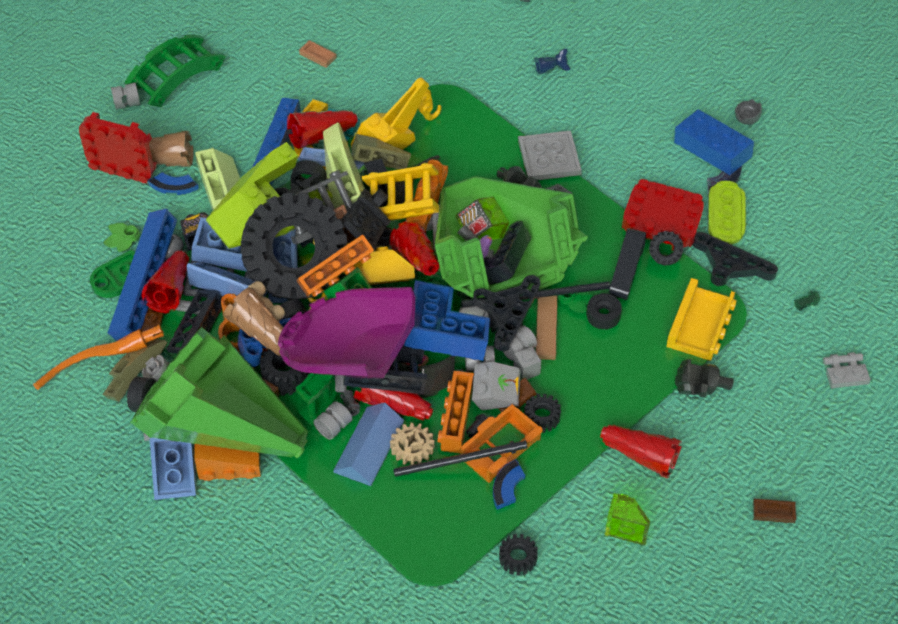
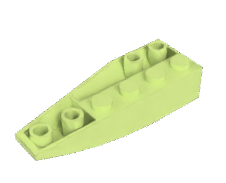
M337 122L323 131L327 179L330 178L329 174L340 170V172L347 171L348 175L341 179L353 204L357 201L365 187L341 126ZM335 182L328 183V191L333 195L331 202L334 208L344 205Z
M211 148L195 152L198 169L213 211L240 177L233 157Z

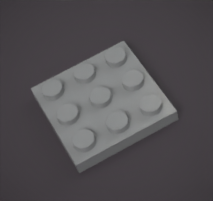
M571 130L518 136L527 179L530 176L537 180L581 175V166Z

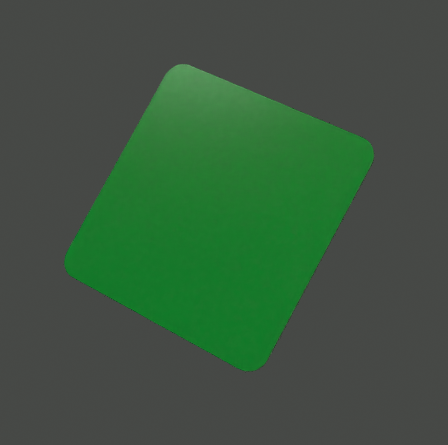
M437 84L428 87L433 102V109L430 113L433 114L437 110L438 105H441V112L434 120L429 121L417 109L408 127L414 133L416 140L403 149L411 153L407 168L421 166V164L428 163L429 160L439 161L442 165L448 166V173L443 188L474 176L503 181V179L498 178L496 175L500 167L509 170L511 167L518 166L526 176L518 143V136H526L460 87L449 84ZM354 136L347 141L351 153V142ZM386 167L387 172L399 170L395 168ZM363 171L359 174L361 180L362 176H365V173ZM300 174L302 177L306 179L311 177V175L308 174ZM580 175L538 180L543 189L559 184L572 192L578 229L588 236L586 241H583L577 251L579 253L573 263L569 264L566 268L562 281L540 290L568 287L572 282L577 281L585 282V284L609 281L611 286L626 231L622 228L625 209ZM422 178L413 179V198H415L417 186ZM291 180L281 187L291 190ZM405 181L395 182V204H403L405 202ZM407 218L391 220L387 227L392 230L394 228L398 229L400 227L398 224L407 221ZM433 229L426 231V234L433 248ZM646 238L645 248L639 259L628 300L617 298L621 303L622 312L620 321L615 327L611 329H598L592 326L587 319L586 313L573 312L569 309L568 305L560 303L557 296L555 360L540 359V375L527 380L536 393L540 394V397H543L544 393L547 394V398L551 395L553 400H558V404L561 406L559 424L557 423L555 429L552 427V431L546 429L544 433H541L540 440H537L516 458L525 474V479L521 480L514 489L516 502L498 510L493 501V485L496 476L488 483L465 462L395 477L393 469L409 466L411 463L407 461L406 464H403V459L397 461L396 455H392L390 448L372 486L334 473L333 470L366 408L373 406L357 399L355 401L360 405V412L352 416V421L344 429L340 427V432L332 440H329L316 429L315 425L311 427L299 415V412L306 407L307 403L296 391L293 392V395L286 393L285 396L279 393L280 400L307 429L306 439L308 441L303 447L305 450L298 458L295 456H275L406 579L413 583L430 587L449 584L464 575L609 448L603 442V438H600L604 426L608 427V425L613 426L614 424L631 429L677 389L675 377L683 360L691 359V364L699 366L709 361L666 347L669 333L691 278L698 280V288L727 297L730 296L733 290L727 285H714L710 281L711 273L684 253L678 262L672 265L664 266L658 264L653 260L649 251L652 239ZM662 242L659 246L660 253L665 256L672 254L673 245ZM309 243L304 248L297 244L298 268L301 267L299 260L313 257L315 246L312 243ZM189 250L186 254L189 257V263H191L192 250ZM216 266L221 269L227 270V267ZM414 268L415 279L413 281L370 286L372 288L411 287L413 290L415 280L417 281L418 270ZM234 270L235 274L244 277L245 271ZM192 285V289H200V290H203V289H201V288H198V287H195V286ZM455 289L453 311L459 312L461 300L473 298ZM609 289L589 291V293L593 295L609 294ZM182 292L181 300L192 302L194 297L185 296ZM322 292L312 298L320 299L322 297ZM736 292L734 299L737 300L734 311L730 310L729 314L732 315L729 325H724L726 329L723 340L719 339L718 341L721 344L719 352L741 333L746 323V307ZM201 297L199 304L205 301L207 298ZM308 298L300 299L306 311H308L311 302ZM538 298L534 299L523 321V326L528 327L535 338L537 336ZM272 303V304H273V306H274V305H281L282 303ZM604 308L599 310L601 314L609 313V311ZM172 309L169 313L164 314L160 328L163 330L164 336L157 339L167 342L163 350L174 359L177 354L168 353L166 348L186 312L173 311ZM222 310L210 331V334L218 341L219 326L224 321ZM192 325L185 328L183 333L189 331ZM491 328L489 329L487 346H494L496 331L492 333ZM233 331L226 335L230 342L238 343L239 331ZM184 340L177 343L175 347H181ZM494 347V362L503 364L506 361L514 367V361L508 359L503 351H499ZM425 350L424 355L428 357V362L419 373L427 374V382L424 394L418 395L432 404L431 408L434 411L430 419H425L424 421L397 413L404 420L403 424L407 427H410L411 423L414 424V427L421 424L422 430L428 428V434H433V454H429L428 460L423 458L422 463L460 455V453L441 451L438 434L439 430H443L441 418L443 413L446 414V409H444L445 398L449 397L450 393L447 392L449 380L452 381L453 373L457 369L461 370L463 368V371H466L465 357ZM398 362L399 371L410 372V370L401 365V362ZM259 364L254 367V370L262 378ZM283 366L277 370L289 371L293 368H291L290 366ZM347 386V390H351L353 396L356 390L361 392L362 389L360 387ZM338 392L334 402L337 401L344 405L340 396L341 393ZM471 397L466 430L474 423L477 415L484 414L488 418H496L501 414L498 408L481 410L472 401ZM526 403L518 408L522 413L525 412ZM538 409L535 411V414L540 417H547L550 415V412L545 409ZM508 423L489 441L497 447L510 444V441H514V443L520 442L525 438V435ZM466 430L463 445L471 439L468 436L469 434H466ZM485 443L479 449L483 450L491 447ZM501 455L490 456L489 458L495 462Z

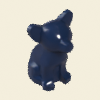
M562 49L554 57L534 58L536 72L538 74L546 73L556 65L565 71L570 70L566 56L568 50Z

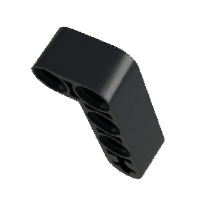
M516 221L508 227L494 257L484 260L488 285L507 281L514 275L532 237L522 221Z
M627 228L609 289V294L616 298L628 300L639 259L645 248L646 232Z

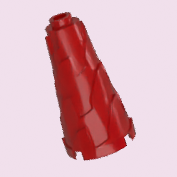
M344 110L290 113L287 118V130L292 129V134L288 135L293 146L301 149L319 143V141L323 140V131L337 122L344 132L349 128L355 127L358 118L352 111Z
M405 221L398 224L400 227L398 229L394 228L389 238L391 249L414 266L416 270L425 275H434L439 269V262L433 253L434 250L430 245L431 241L427 237L425 229L415 221Z
M175 251L145 284L142 290L143 301L144 299L147 300L146 305L152 310L160 313H169L170 310H175L178 307L187 274V264L189 263V257L185 252Z
M362 388L361 392L356 390L354 394L355 399L370 405L386 403L396 413L412 416L422 421L425 419L429 420L434 411L431 408L432 404L421 398L417 393Z
M614 424L613 426H604L600 435L605 445L621 452L628 458L666 479L670 477L671 473H668L669 468L674 469L682 447L679 446L682 444V441L679 439L650 434L640 430H631Z

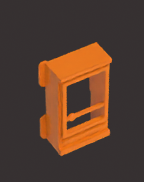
M511 404L496 418L489 417L477 428L478 433L460 447V454L478 451L485 443L491 448L496 447L489 439L508 423L525 435V438L521 441L526 440L528 448L537 440H540L543 429ZM527 449L518 450L514 454L512 452L500 454L501 457L495 462L489 457L465 463L490 483L506 464L515 460Z

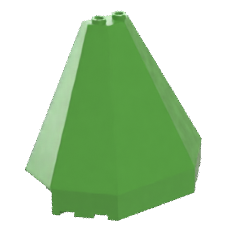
M477 176L442 188L435 239L441 276L453 289L459 290L472 298L474 291L479 288L495 293L521 286L524 278L528 275H534L540 279L539 290L561 282L565 276L566 268L569 264L573 263L579 253L577 250L581 243L585 242L588 238L587 235L578 229L574 198L571 193ZM478 200L492 226L478 235V238L465 241L457 234L464 226L457 214ZM516 221H522L532 237L514 275L507 281L488 285L479 239L486 235L490 236L492 244L489 249H492L495 254L508 227ZM533 283L528 286V290H531V287L534 285ZM479 295L476 298H483L485 296Z
M202 327L184 348L180 349L173 361L163 371L161 377L150 388L130 423L150 438L286 457L295 456L298 458L305 450L303 447L308 441L306 439L307 429L224 335L218 341Z

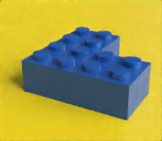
M415 280L413 289L415 295V322L413 329L405 340V346L483 361L488 343L490 318L451 311L452 287Z

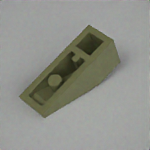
M356 134L351 149L353 160L369 162L382 158L385 167L395 169L407 168L411 153L381 140Z

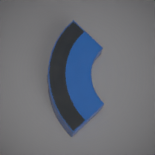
M162 172L148 180V184L153 189L164 194L177 193V195H182L199 189L198 184L188 174L182 177H171Z
M516 459L506 464L495 478L493 501L497 510L516 502L514 489L521 480L525 479V474Z

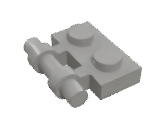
M850 352L847 355L838 356L837 354H832L830 357H823V364H831L832 367L826 370L831 389L870 383L866 365H857L856 362L863 361L862 353L855 354ZM847 362H848V365H849V366H841V367H840V364H839V363H847Z

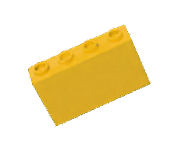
M691 278L669 333L666 347L711 361L713 355H717L721 344L718 341L719 339L723 340L726 329L724 325H729L732 315L729 312L730 310L734 311L737 300L734 299L735 292L733 291L727 297L698 288V280Z

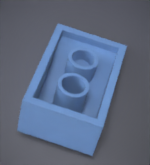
M149 438L154 500L196 496L195 444Z

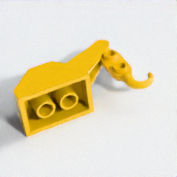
M418 78L387 113H374L361 123L356 134L376 138L403 150L416 140L414 133L408 127L417 109L424 115L426 120L431 121L440 114L441 105H438L437 110L433 114L430 113L433 109L431 92L428 89L429 83L423 78ZM354 136V138H353V140H352V142H351V147H352V145H353L355 136Z
M388 247L376 248V251L370 254L371 259L364 264L358 262L354 265L355 268L358 267L370 285L413 281L415 279L414 266L394 250H388ZM322 291V297H326L325 293ZM312 297L308 298V300H309L311 303H313V302H315L316 300H318V299H313Z

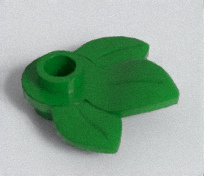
M572 282L569 286L584 285L585 282ZM589 292L558 295V300L560 303L568 305L569 309L573 312L586 313V306L595 295Z

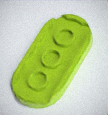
M720 181L711 187L708 195V232L711 236L732 245L738 243L745 233L746 196L744 190L740 189L735 182Z

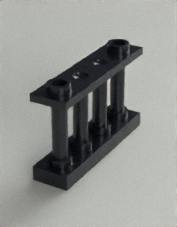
M403 345L390 366L391 370L387 371L384 378L344 376L343 385L424 394L427 374L418 372V364H422L425 350L413 349ZM398 362L410 363V372L399 371Z

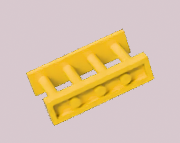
M424 163L421 166L382 173L373 172L362 176V180L370 187L372 195L378 191V185L388 183V205L378 208L389 220L439 213V205L431 199L430 176L438 175V170L432 164ZM423 177V199L413 202V179ZM405 181V202L396 205L395 182Z

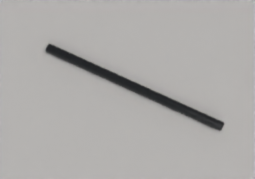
M610 282L539 290L535 298L610 289ZM520 296V297H519L520 300H528V299H529L527 296ZM486 297L477 298V299H478L479 301H485V300H486ZM472 299L461 300L462 308L475 306Z

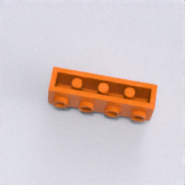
M361 235L299 277L297 283L307 297L310 295L315 297L324 291L322 289L323 286L326 284L331 286L339 281V275L342 273L347 275L355 270L354 265L358 262L364 264L371 259L370 254L373 253L374 249L365 236Z
M454 371L452 381L449 380L447 392L450 393L449 397L445 398L444 409H446V414L443 413L441 418L443 430H439L438 434L441 451L460 453L472 397L474 373Z

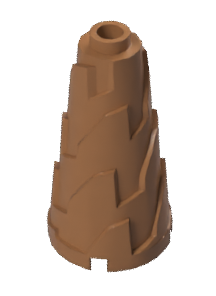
M182 131L152 138L149 146L153 162H156L157 165L191 167L194 152L193 145H190L188 142L192 141L190 132Z
M248 287L233 299L235 302L233 305L229 304L223 316L247 335L255 338L266 348L281 356L278 339L283 326L273 316V312L262 301L257 292L252 287Z

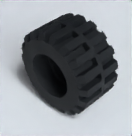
M267 348V352L264 351L260 359L262 378L278 387L280 395L285 396L286 393L293 395L296 387L310 373L295 369L289 371L277 370L288 365L281 356Z

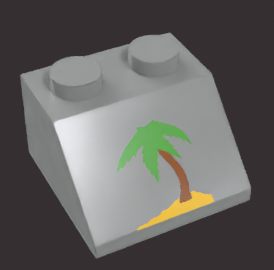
M496 362L475 364L472 401L481 410L509 407L511 404L519 406L521 370L517 367Z

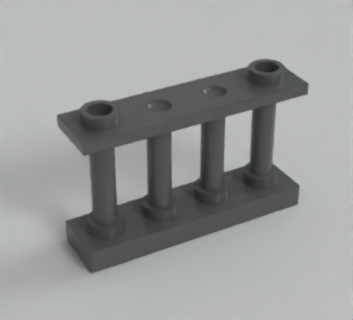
M334 171L329 174L330 178L293 194L298 195L302 193L308 195L309 192L318 189L325 206H330L334 210L335 208L324 186L334 181L347 212L352 207V202L341 179L348 175L347 171ZM294 226L296 235L290 237L293 244H299L312 238L307 230L298 226Z

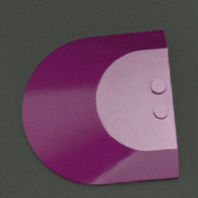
M411 287L340 291L335 293L336 298L325 301L323 297L309 304L311 309L304 314L302 312L295 314L280 333L278 339L279 353L283 361L295 370L306 373L355 378H384L414 327L415 295Z

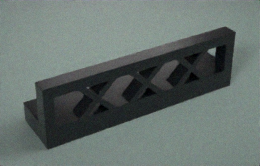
M198 290L166 348L168 353L177 354L201 327L210 333L222 310L221 297L217 291ZM201 297H207L205 301L199 304ZM200 310L197 316L191 318L192 314ZM192 325L189 331L183 333L185 328ZM184 340L181 347H175L177 343Z

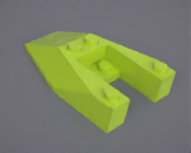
M287 142L272 150L245 173L207 217L206 222L229 249L241 246L245 224L254 213V210L260 204L263 205L267 202L268 199L274 196L280 197L269 183L295 168L298 158L296 152ZM318 189L308 193L310 198L314 199L316 197L323 201ZM327 190L328 195L332 201L333 195ZM285 227L275 237L286 235L293 231L295 227Z

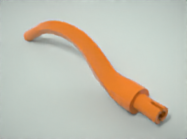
M159 324L143 332L138 329L116 342L97 345L81 351L48 371L33 386L39 390L58 373L87 358L126 354L146 348L148 342L164 336L163 330L160 329L161 326Z

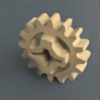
M413 423L410 424V427L403 424L402 430L396 428V434L391 435L390 448L392 455H396L397 461L403 459V464H406L407 461H410L411 465H414V461L422 463L423 458L428 460L429 454H433V434H428V428L422 430L421 424L417 427H414Z

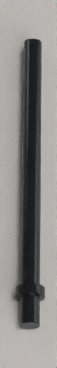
M526 440L515 443L510 441V444L395 468L393 471L395 477L508 452L514 454L518 450L527 449L528 446Z

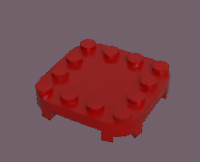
M96 112L86 116L79 126L84 154L89 162L88 166L92 170H100L111 175L121 176L142 183L148 182L157 167V163L152 160L149 146L152 137L150 133L146 135L139 129L138 123L132 122L130 127L100 119L99 113Z
M641 179L632 189L623 215L622 228L627 231V228L646 232V238L653 239L659 232H674L682 240L683 247H691L704 209L703 197L698 193L694 194L690 191ZM664 241V242H663V243H666V244L673 245V244H672L671 242H669V241Z

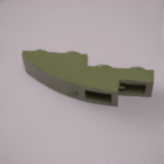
M155 339L148 342L146 348L127 353L110 371L109 375L113 377V380L103 395L107 399L119 402L125 396L131 381L137 377L138 373H142L143 368H146L147 365L145 363L151 357L156 358L157 355H160L167 342Z

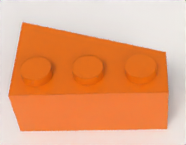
M195 444L194 459L199 480L211 481L213 479L231 480L234 478L252 479L254 477H261L260 453Z

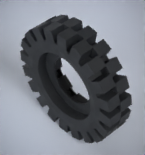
M285 193L280 197L274 196L268 199L267 202L263 205L260 204L254 210V213L248 218L242 233L241 259L248 272L247 274L252 281L262 282L266 291L272 294L271 296L280 299L293 300L313 297V295L306 296L297 283V279L347 245V237L343 231L344 226L341 220L335 216V211L330 206L326 207L320 199L316 197L314 199L310 198L307 194L299 193L298 195H292V193ZM298 226L304 228L313 237L315 243L314 255L302 267H286L279 263L273 254L272 244L274 237L285 227ZM329 284L323 286L322 289H327Z

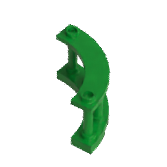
M188 34L184 35L183 38L174 37L150 51L144 57L145 60L141 65L134 67L124 84L135 83L137 89L142 88L151 96L148 102L149 105L162 107L168 96L182 82L203 71H218L223 65L226 56L223 54H211L202 46L204 38L200 35ZM199 52V53H201L203 56H200V57H199V56H198L197 54H195V53ZM185 53L192 60L182 64L174 56ZM166 60L178 68L169 76L158 68ZM152 72L163 80L156 91L145 83V80Z
M310 373L296 387V393L307 403L306 407L299 412V415L311 427L314 426V420L322 412L326 413V409L337 397L335 375Z

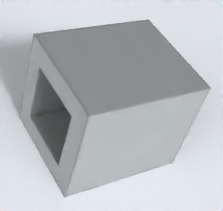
M533 347L514 353V367L521 370V380L540 375L541 360Z

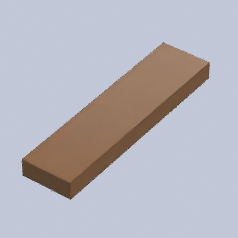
M557 296L538 298L536 353L540 359L555 360Z

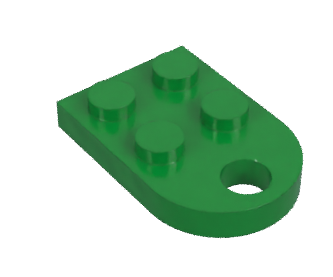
M133 249L97 267L92 272L90 285L96 295L103 298H113L121 295L135 254ZM99 283H105V284H106V285L103 286V287H97V285H98Z

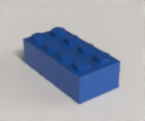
M699 109L675 127L674 143L728 175L734 173L753 156V140Z

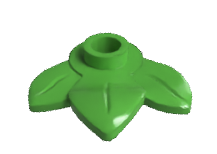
M124 223L108 225V228L112 235L103 243L110 248L117 247L118 252L126 251L132 246L133 242L139 239L140 232L133 225L127 226Z

